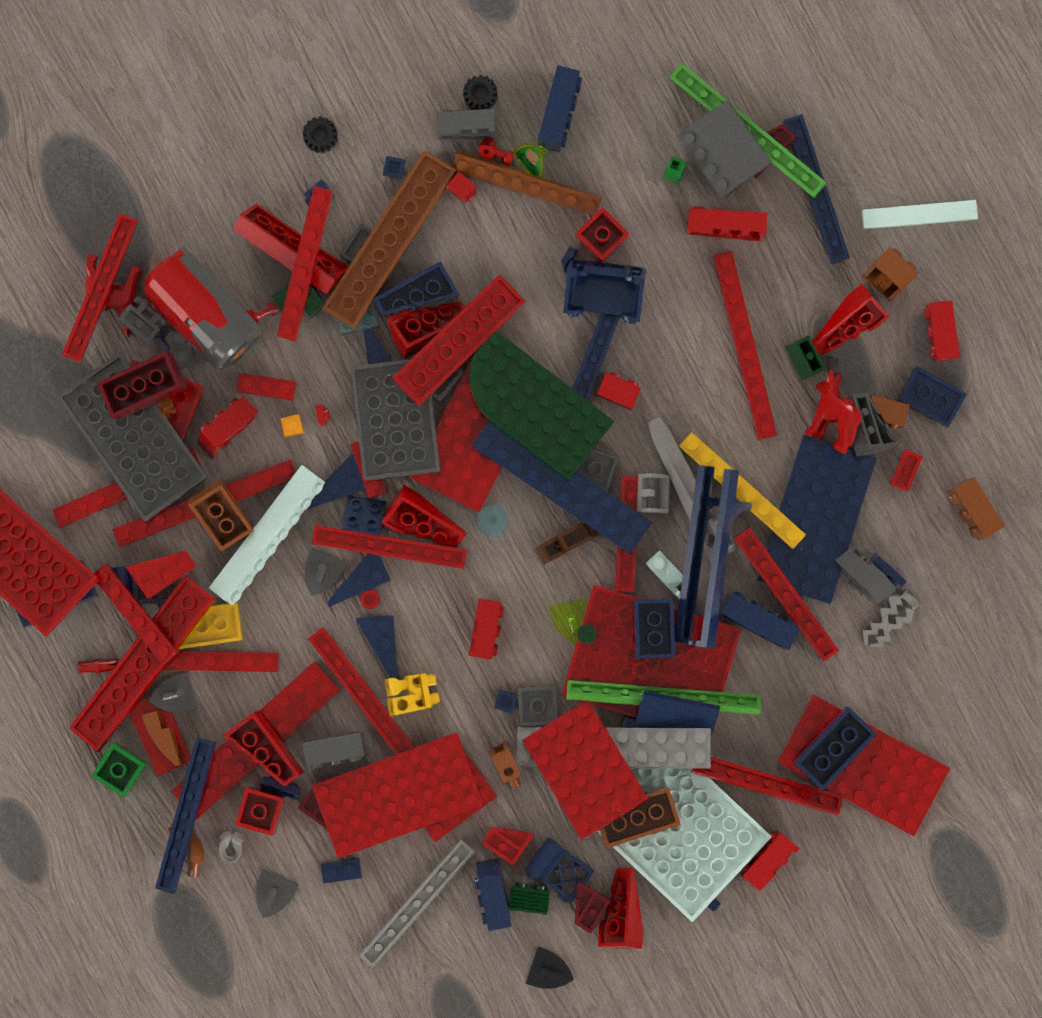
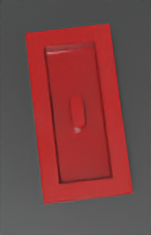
M904 449L889 485L908 492L923 456Z

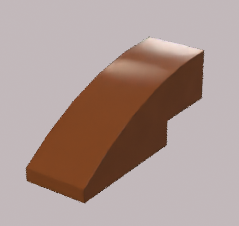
M160 710L142 715L145 727L158 749L176 766L183 764L173 727H164Z

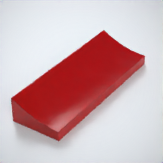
M257 203L240 214L232 230L293 271L302 234ZM319 248L311 284L327 295L343 277L348 266L322 248Z

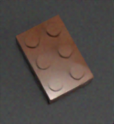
M975 477L966 479L947 491L949 501L953 506H957L959 510L958 515L963 522H967L970 527L968 531L973 538H977V540L986 539L1005 527Z
M222 479L217 480L189 498L188 506L220 551L253 532V523Z

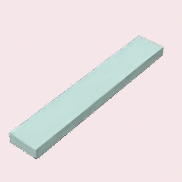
M976 200L862 210L863 230L978 219Z

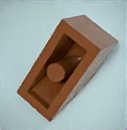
M874 395L870 396L879 410L880 414L878 415L884 424H887L891 430H898V428L904 427L910 404Z

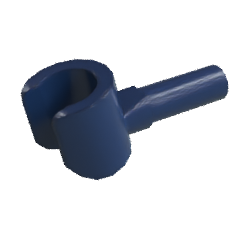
M158 327L161 330V334L154 337L159 339L166 351H169L170 347L165 341L164 330Z

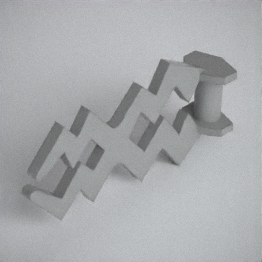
M904 590L900 595L888 596L891 608H880L882 622H870L872 630H862L864 644L868 645V634L878 635V629H883L884 636H876L878 643L870 644V647H884L883 641L891 642L889 631L891 629H902V622L911 624L914 611L920 605V602L912 597L907 590ZM903 598L912 606V608H905L907 617L895 616L896 624L889 623L888 614H898L897 605H902L901 599Z

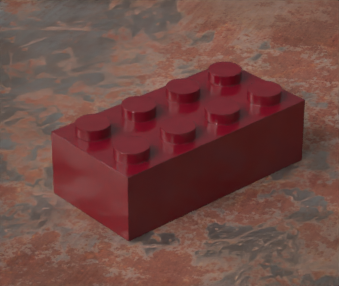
M167 351L97 383L111 418L117 420L187 389L173 353Z

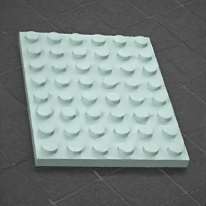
M630 768L645 794L669 787L681 825L613 846V848L693 922L772 836L710 778L690 773L691 768Z

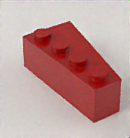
M693 206L688 211L686 234L762 242L766 236L768 212L723 210L721 208L705 209L701 206Z
M259 710L250 714L223 735L228 740H231L237 748L249 755L255 763L262 766L267 773L284 787L304 773V770Z

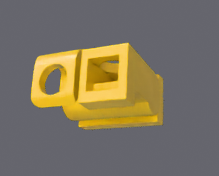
M423 673L404 676V680L396 678L385 679L387 696L398 695L402 690L407 692L405 696L387 699L389 715L395 716L431 708V705L439 703L438 692L429 694L428 686L436 685V676Z

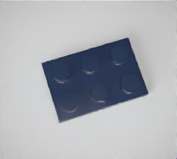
M916 366L897 401L910 404V408L948 428L967 394Z

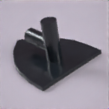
M537 948L526 984L538 988L551 989L564 986L574 980L564 960L547 949Z

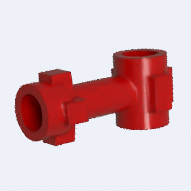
M270 301L266 303L267 307L254 312L251 309L246 312L259 324L258 319L269 314L274 317L279 312V309L275 302L271 303Z

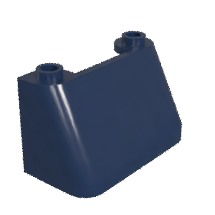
M571 260L567 269L563 313L570 317H578L583 311L620 315L625 320L624 322L629 324L640 322L646 269L638 266Z

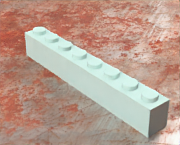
M301 465L209 589L232 605L237 602L244 589L252 583L257 572L264 567L269 556L275 553L276 547L281 540L287 537L288 531L299 521L303 511L310 506L315 495L321 492L325 482Z

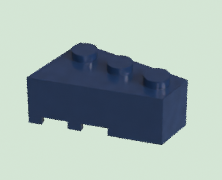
M499 858L476 862L478 878H474L476 890L480 889L481 895L478 896L479 906L484 907L485 913H481L483 925L487 924L488 931L511 927Z

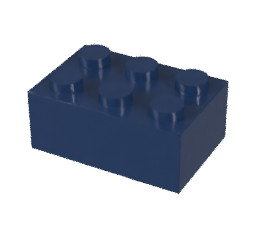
M673 599L633 600L635 658L675 657Z

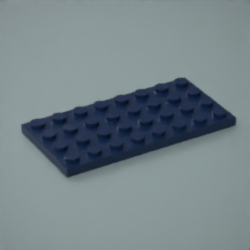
M803 435L779 511L804 532L806 536L792 549L772 531L767 551L798 594L831 604L842 570L835 560L849 548L877 458L869 455L856 457L855 451L847 449L846 454L835 450L831 443ZM759 574L757 581L766 583Z

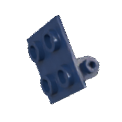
M348 495L341 529L380 535L386 501Z

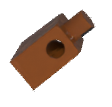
M506 741L490 748L491 757L502 782H508L510 789L521 786L518 778L521 775L508 742Z

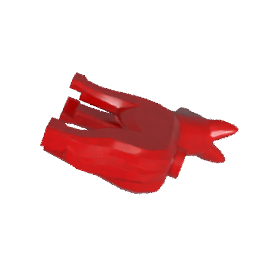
M88 254L86 262V294L97 269L96 262L98 256ZM131 266L124 285H112L103 311L108 312V309L116 310L120 317L130 304L134 308L136 307V302L133 300L137 297V281L139 276L143 274L141 268ZM123 325L124 334L130 337L131 331Z
M831 369L827 379L816 384L817 391L822 395L812 425L809 429H806L805 434L821 440L831 422L837 423L839 437L832 447L846 454L848 447L854 442L857 428L862 420L861 411L854 406V401L846 397L843 400L840 398L839 384L841 373L835 377Z

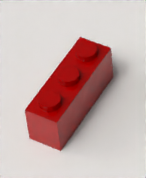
M951 300L929 303L926 309H924L925 320H928L929 324L927 337L931 339V346L929 347L930 357L933 358L934 362L956 360L960 357L953 302Z

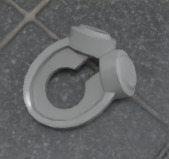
M226 831L219 836L221 842L219 845L220 857L226 863H234L239 860L242 854L244 836L238 832L231 834L229 831ZM230 841L233 842V847L236 849V854L233 856H229L225 852Z

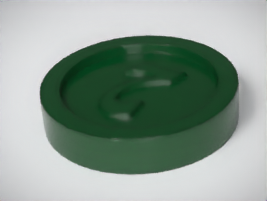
M586 624L578 629L577 636L582 643L589 644L596 639L597 633L593 626Z

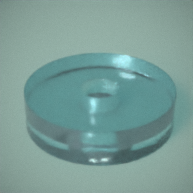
M488 505L478 515V526L487 535H499L508 525L507 513L500 506ZM491 517H495L497 519L495 524H491L489 522V519Z

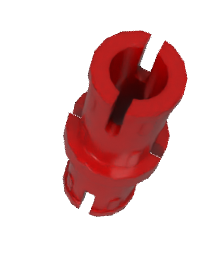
M99 658L95 659V661H78V666L85 667L78 668L79 674L89 672L101 674L103 671H113L116 667L115 664H118V659L100 660Z

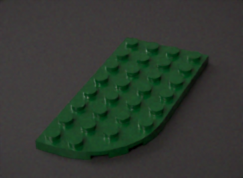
M497 331L476 350L470 366L469 386L480 412L501 431L569 481L615 421Z

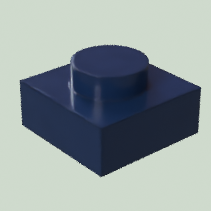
M386 156L383 176L402 179L405 159Z
M499 690L494 709L512 714L518 695Z

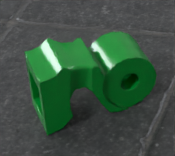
M671 156L663 178L678 184L687 162Z

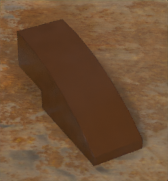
M582 522L537 546L535 549L545 565L597 537L598 533Z

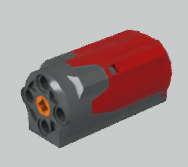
M185 246L162 261L146 278L144 290L146 298L163 314L206 362H210L216 370L221 371L234 365L248 350L259 342L263 329Z

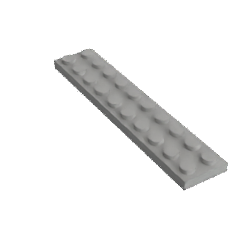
M518 727V767H537L522 740L542 727ZM606 728L630 768L711 769V728Z

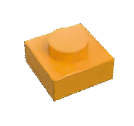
M300 414L280 418L285 437L304 433Z

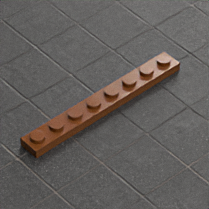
M460 151L456 152L452 166L461 174L590 215H595L598 212L602 196Z

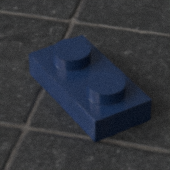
M263 776L261 782V789L295 800L299 798L301 788L293 782L284 787L272 776Z
M360 858L321 863L323 884L362 878Z

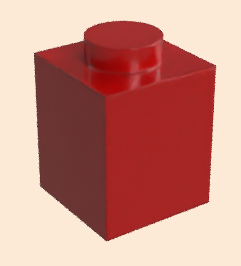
M460 172L447 185V190L464 204L467 201L471 202L477 194L475 192L477 190L476 185Z

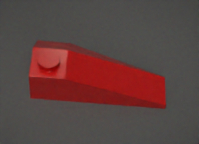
M403 485L393 498L381 522L397 533L412 534L419 539L424 537L433 540L435 543L454 548L467 535V532L433 504L406 485Z

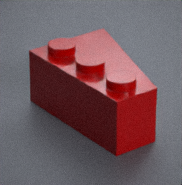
M244 396L239 399H233L228 404V409L219 411L214 416V421L211 423L207 422L200 428L201 432L197 444L212 459L217 456L218 450L223 446L227 447L232 438L240 434L257 418L259 412Z
M184 550L124 568L144 597L149 599L194 569L196 565L187 551Z
M478 598L468 656L492 660V656L497 655L498 645L495 644V638L500 637L501 626L498 625L499 618H503L504 607L501 606L502 602Z
M778 830L776 833H770L772 837L755 854L754 859L742 868L743 872L740 874L759 891L770 882L778 869L788 862L789 856L793 852L797 853L799 851V848Z

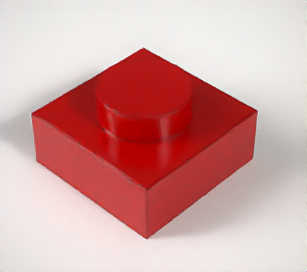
M323 404L316 405L318 424L320 426L328 425L327 420H330L329 409H325Z

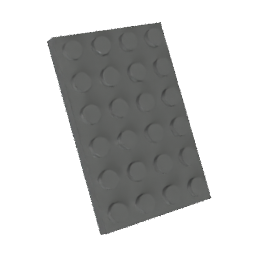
M411 359L351 366L364 481L441 472L432 394L418 406L392 380V377Z

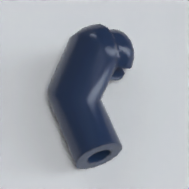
M573 247L568 248L561 260L566 274L570 261L573 260L578 252Z

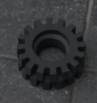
M475 75L472 79L469 78L463 90L466 105H469L470 109L475 110L491 109V106H494L497 100V86L494 84V81L490 80L488 76L482 77V75H479V77ZM484 87L488 91L487 97L483 100L475 99L473 96L474 89Z
M319 116V118L313 117V120H308L307 125L303 127L304 142L315 153H325L327 150L329 152L331 147H335V142L338 140L336 127L326 117L325 119L322 116ZM318 128H323L328 133L327 138L322 142H318L313 138V133Z

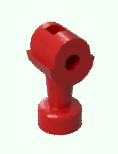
M484 138L478 149L479 154L484 159H490L495 156L503 159L502 163L507 166L510 165L515 155L510 150L506 153L496 147V141L493 138Z

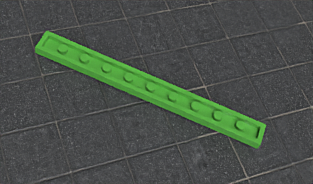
M683 63L669 77L710 112L727 101ZM733 106L772 164L815 198L827 183Z
M568 680L567 700L640 705L643 692L649 691L718 705L721 712L760 714L761 695Z

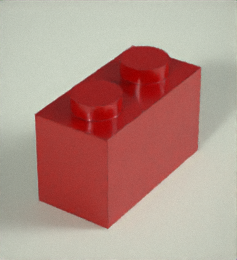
M614 372L606 373L596 396L632 411L641 387L638 386L639 383L630 379L624 381L620 379L621 376Z

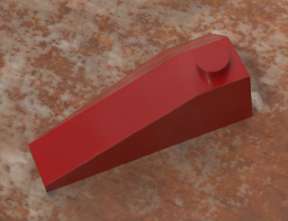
M860 284L846 296L811 343H814L813 346L822 356L842 346L844 341L850 338L854 340L859 337L858 334L866 330L869 332L874 330L890 316L865 286Z
M455 302L428 309L427 307H422L420 310L410 311V309L403 310L388 317L387 323L394 344L404 359L418 353L465 308L462 302Z
M617 868L610 889L612 893L611 902L606 908L604 921H601L599 925L598 947L642 949L643 925L634 868Z

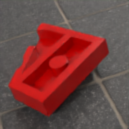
M492 827L481 844L511 865H514L534 834Z

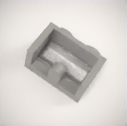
M655 473L638 474L637 512L669 513L670 475Z

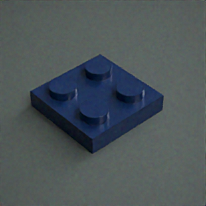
M875 553L870 558L880 571L888 574L887 578L895 587L897 585L902 587L907 582L878 554Z

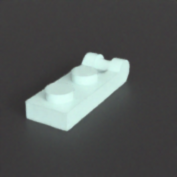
M659 550L645 564L680 600L681 591L676 587L682 583L683 575Z

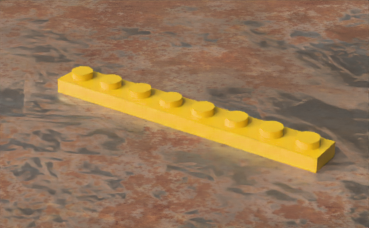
M691 432L679 447L698 465L715 467L713 478L722 485L724 469L732 468ZM740 475L738 476L736 499L741 502L751 503L752 508L750 511L789 547L794 549L806 534Z

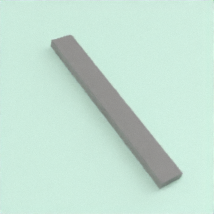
M461 838L364 948L359 957L370 967L374 968L476 851Z

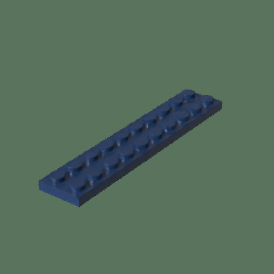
M490 421L487 422L471 445L629 554L632 553L652 523L578 471L567 481Z

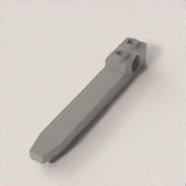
M658 417L648 422L649 430L656 449L691 521L696 479L671 432L661 418ZM710 509L708 512L704 549L712 562L718 516L715 517ZM731 534L728 554L738 549Z

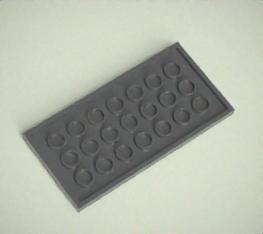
M119 352L57 397L141 518L146 522L209 477L167 417L162 416L161 409L156 403L120 420L111 418L97 383L131 367L122 353Z

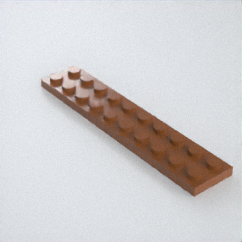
M423 151L322 308L324 312L354 330L357 328L373 303L374 298L384 286L447 188L448 183L456 174V169L428 152Z

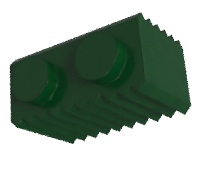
M810 336L785 346L801 381L824 371L826 368L823 367L824 364L820 360L819 354L816 353L817 350L813 346L814 343H811Z
M516 882L515 885H511L508 910L547 915L550 890L546 889L544 885H535V888L527 887V883Z

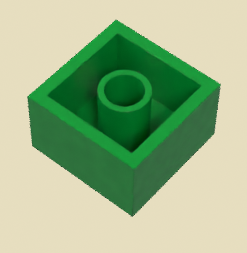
M115 742L111 744L91 777L122 797L128 796L148 762Z

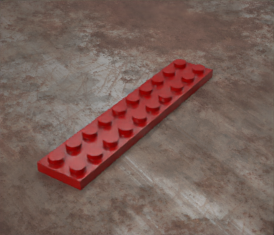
M185 575L152 619L178 650L215 602L216 598L189 576ZM140 636L69 727L71 731L96 752L101 751L166 666V664H161Z
M314 661L266 704L260 712L283 742L340 689ZM231 740L224 742L213 754L196 820L258 765L249 755L237 748ZM184 780L170 791L178 800L180 799Z

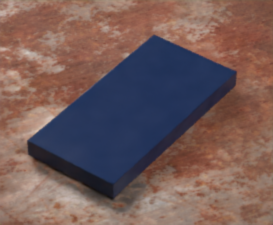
M644 691L635 719V726L645 728H711L712 737L720 706Z

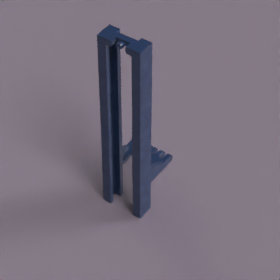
M698 465L675 630V642L703 648H715L732 520L744 510L750 511L752 504L735 501L739 470L724 469L721 497L714 498L711 497L715 467ZM719 506L701 641L691 640L708 512L712 507Z

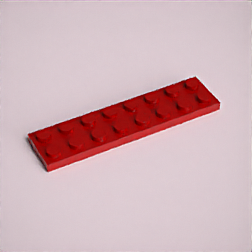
M499 274L395 374L392 380L419 406L526 301Z

